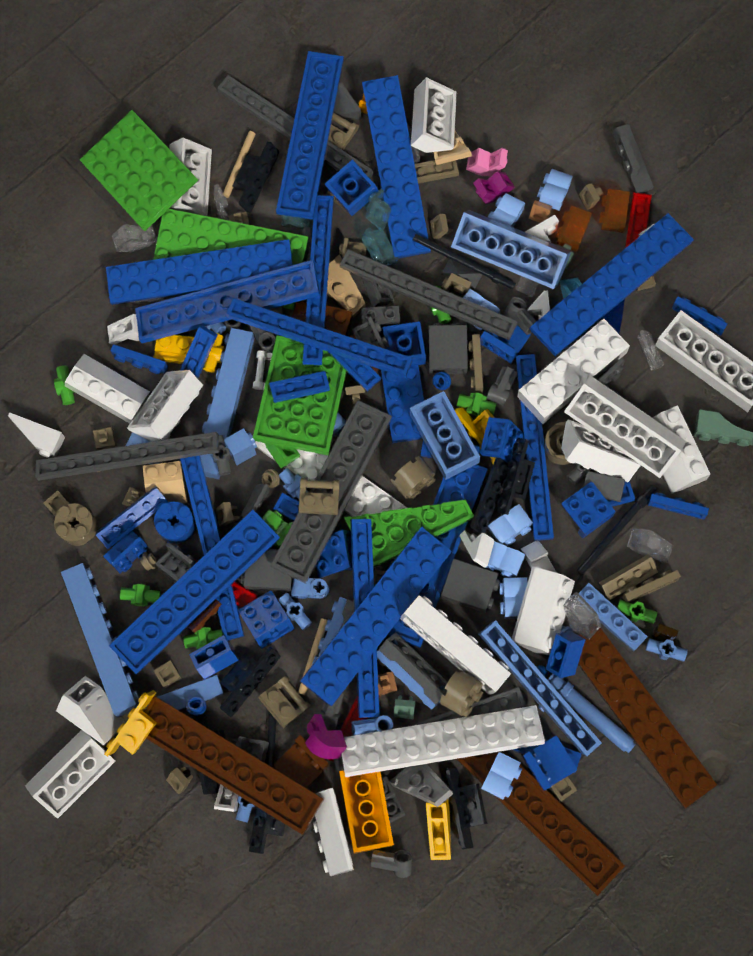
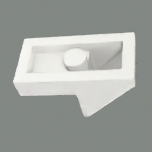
M553 215L525 231V233L551 243L547 235L557 230L559 220Z
M548 290L543 291L527 310L531 316H538V320L550 311Z
M132 314L107 326L109 344L115 345L126 339L139 341L136 314Z
M464 530L459 536L472 560L484 568L487 567L494 539L485 533L477 536L474 533L471 535Z
M539 541L521 548L531 569L532 567H538L556 573L547 556V550Z
M220 784L214 809L238 811L237 800L239 796Z

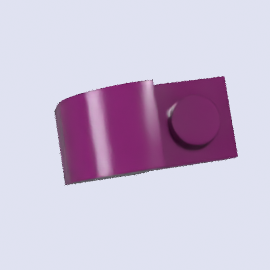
M497 171L487 180L478 178L473 182L476 187V193L485 204L497 201L500 196L503 197L505 193L508 194L515 188L508 175Z
M314 714L307 725V732L310 736L305 742L306 746L313 754L320 758L339 759L342 752L347 748L342 731H327L322 715Z

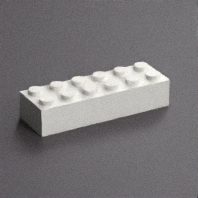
M680 310L658 338L655 346L748 413L753 406V361Z
M603 319L519 389L517 397L544 424L575 397L589 375L597 379L628 352L630 345Z
M589 375L564 411L567 415L659 478H661L678 456L686 442L591 375Z
M418 596L402 614L400 619L458 669L479 679L483 683L482 689L487 694L495 693L510 676L511 673L507 671L509 668L503 662H497L493 659L494 655L488 649L480 648L477 645L478 641L471 635L466 636L462 632L463 629L455 622L452 624L446 619L448 616L442 610H436L432 607L433 603L427 597Z

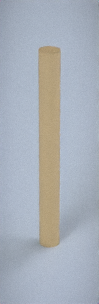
M253 131L248 132L222 195L226 198H229L232 192V185L255 137Z
M321 618L303 676L312 666L314 657L318 656V646L321 638L324 637L328 621ZM301 683L298 693L306 695L307 687Z

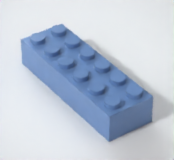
M471 210L463 212L451 245L452 248L552 289L559 285L571 254L570 250Z

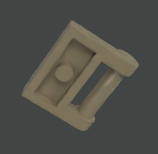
M333 113L332 120L347 128L348 132L345 133L331 124L328 141L344 150L357 132L359 125L355 122L351 123Z
M301 478L299 513L338 515L340 480L318 481ZM306 488L333 489V494L307 493Z
M284 676L259 696L260 701L282 728L286 727L311 707L309 702H305L290 684V679L287 676ZM282 687L299 706L297 710L280 691Z

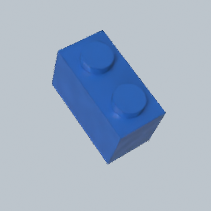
M572 631L557 633L546 670L559 678L575 675L586 639Z
M224 635L189 654L196 670L203 679L239 661L232 645Z

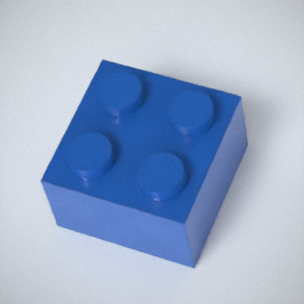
M353 159L325 183L328 191L351 217L379 193L377 186Z
M420 321L383 327V337L385 336L389 347L386 348L387 350L413 358L411 365L426 364Z

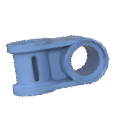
M292 578V598L323 599L329 594V587L323 579L309 578L305 584ZM319 585H322L324 589L318 593L315 588H319Z

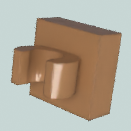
M535 200L529 219L540 223L545 221L550 216L552 206Z
M393 672L378 675L379 695L397 692Z

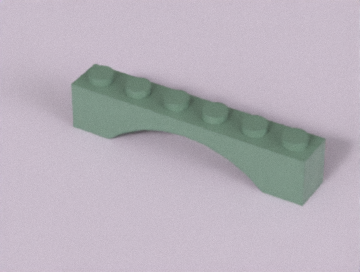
M699 410L697 413L694 437H699L702 441L718 440L719 443L723 444L733 442L744 447L753 445V432L733 425L719 412Z

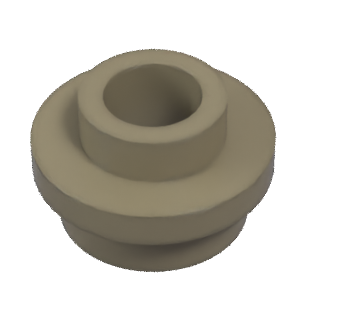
M268 469L262 475V482L270 488H275L279 485L280 478L274 469Z
M144 552L140 558V562L146 570L149 571L156 568L155 563H157V560L152 553Z

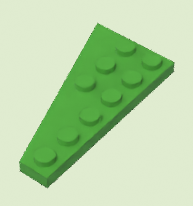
M459 500L417 508L411 507L375 514L344 517L350 531V520L371 519L373 568L397 557L420 527H423L431 535L437 537L472 520L474 515L467 501Z

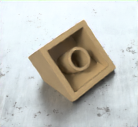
M181 461L143 466L146 493L157 486L168 499V502L187 503L186 483Z

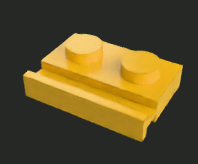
M172 335L157 339L153 358L169 363L183 364L194 337Z

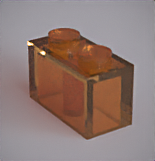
M608 189L607 194L603 195L601 206H604V212H600L599 223H602L601 230L624 232L630 196L629 191Z
M571 205L570 210L565 211L563 215V227L559 226L556 232L557 244L563 247L566 243L572 246L571 250L578 252L592 213Z

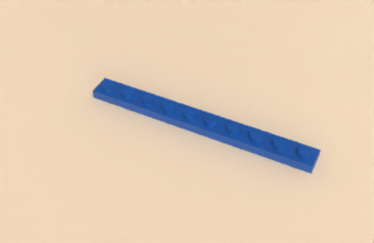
M318 195L313 216L310 260H313L315 263L320 296L307 299L306 323L325 329L334 196ZM304 344L303 365H322L323 350Z
M233 298L226 313L227 318L405 378L412 364L413 358L235 298Z
M535 354L516 355L519 389L537 375ZM520 400L524 439L529 440L525 457L526 460L535 462L529 484L534 541L553 540L554 534L542 423Z
M201 456L181 458L203 554L205 555L221 540ZM231 585L217 598L221 603L218 615L222 632L228 641L245 636L233 586Z
M371 519L350 520L354 611L374 587ZM377 649L357 673L358 718L380 717Z

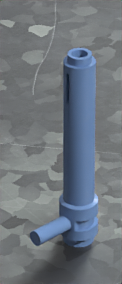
M554 674L548 678L550 684L575 711L623 752L629 753L636 745L633 742L634 740L578 693L569 681L566 682L563 678H559ZM539 705L538 708L544 712L542 707Z

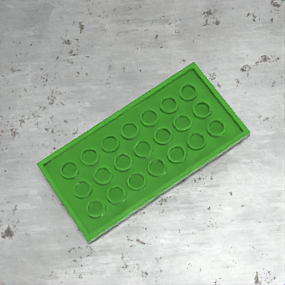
M168 209L162 215L153 260L289 239L293 265L304 262L309 237ZM296 302L284 305V308L294 310Z

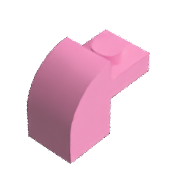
M478 148L471 152V157H468L466 170L477 175L491 177L497 171L501 172V169L505 168L508 150L501 148L490 153Z

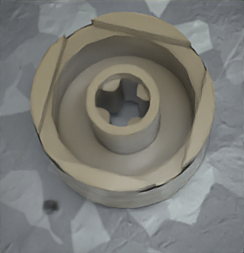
M559 422L551 427L544 441L545 454L549 461L559 465L571 464L565 459L561 449L566 422Z
M420 456L415 457L416 462L412 463L409 461L394 475L396 479H391L392 484L405 499L412 498L414 500L422 493L420 490L423 487H429L436 480L434 478L435 473Z
M73 503L60 507L54 520L56 533L71 545H84L93 539L97 532L96 518L81 504Z
M459 669V672L456 671L446 684L444 689L447 690L446 696L442 694L440 704L467 718L472 711V704L475 701L478 702L482 697L483 692L481 688L483 683Z

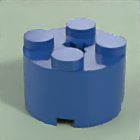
M175 501L163 503L154 517V525L157 532L166 542L171 544L183 543L195 531V519L190 509L183 503ZM177 520L179 523H175L173 526L171 523Z

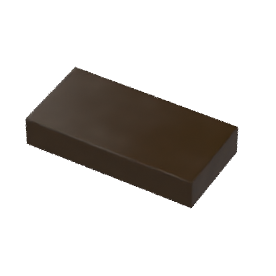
M659 624L655 628L652 637L664 642L666 640L673 641L677 637L679 630Z

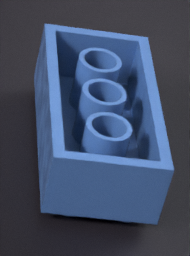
M444 391L410 408V416L445 480L480 462V456Z

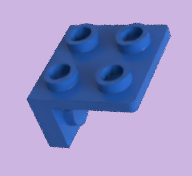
M518 325L510 340L489 331H484L480 337V345L511 364L531 334L526 335Z
M489 417L480 454L482 456L501 458L509 463L513 454V445L517 438L524 439L523 432L509 419Z
M593 482L588 483L561 504L580 528L578 534L582 539L612 518L616 512Z
M341 530L332 533L316 564L318 577L323 578L343 570H352L351 531Z
M131 531L103 557L119 573L122 571L126 572L131 568L132 562L136 558L142 557V554L147 551L148 546L141 537H138Z
M268 591L238 610L261 649L295 629L272 591Z
M557 736L552 737L545 744L539 745L522 756L543 791L577 771L575 764Z

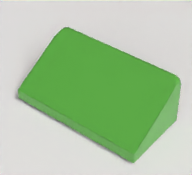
M265 443L266 448L280 468L287 466L301 456L297 449Z

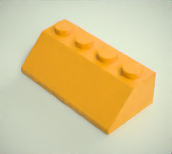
M344 770L339 771L353 852L360 853L393 846L381 772L345 777Z

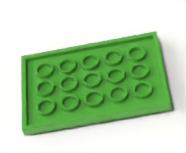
M133 110L122 118L80 159L85 167L144 231L198 181L191 171Z
M277 335L253 439L257 442L329 455L346 370L324 350L322 365H303L304 343ZM322 371L326 372L330 391L276 403L273 402L269 383Z

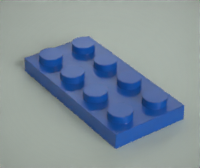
M418 364L410 366L406 378L381 370L387 413L392 416L389 423L392 443L423 439L410 416V408L424 401Z

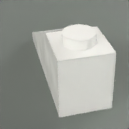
M9 413L8 417L34 445L40 455L46 458L50 456L57 457L65 439L62 432Z

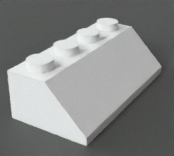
M427 77L414 89L412 147L426 153L447 151L454 148L456 91Z
M181 138L171 143L169 149L191 171L198 181L169 209L207 216L212 149Z
M85 354L73 367L65 381V387L128 423H131L150 393V391Z
M190 370L166 372L127 429L151 442L167 440L174 427L180 423V418L190 408L191 402L199 395L203 384Z
M675 406L654 416L653 419L686 441L681 452L663 474L671 494L707 480L710 472L679 407Z
M569 419L566 421L561 449L568 462L578 463L584 468L594 469L600 474L623 478L626 482L630 481L641 466L582 424Z
M532 567L512 640L534 653L550 655L555 636L561 632L575 581L559 573Z
M81 730L25 787L34 799L58 819L115 760L111 755L108 757L104 755L106 750L93 737Z
M333 788L316 793L324 799L315 814L316 820L313 821L315 833H320L321 840L318 841L320 853L324 852L326 860L323 861L325 873L329 872L330 876L352 871L354 867L335 791Z

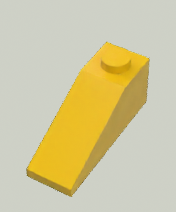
M449 798L439 807L426 802L431 860H451Z

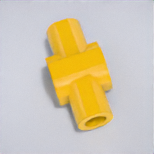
M218 334L205 362L203 370L214 373L217 363H221V353L225 350L224 346H222L224 338L222 335Z

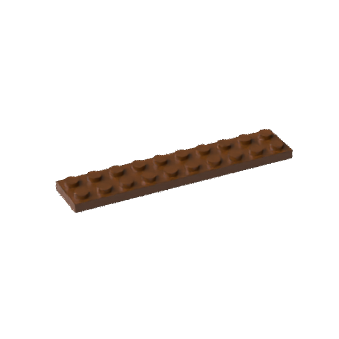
M597 622L582 632L579 636L586 640L578 663L579 667L682 807L686 809L716 787V782Z
M156 696L153 697L144 712L157 723L146 739L304 835L324 801L322 797Z
M505 750V751H499V752H501V753H503V754H505V755H507V756L513 758L506 750ZM499 752L457 758L456 760L483 785ZM520 765L519 767L522 768L518 779L513 778L510 784L513 786V790L509 798L506 796L503 800L498 797L496 798L598 896L625 865L547 790L543 791L537 780Z

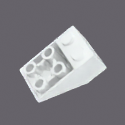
M86 676L63 694L56 710L102 745H105L117 733L118 728L125 723L121 716L117 718L114 715L103 689Z

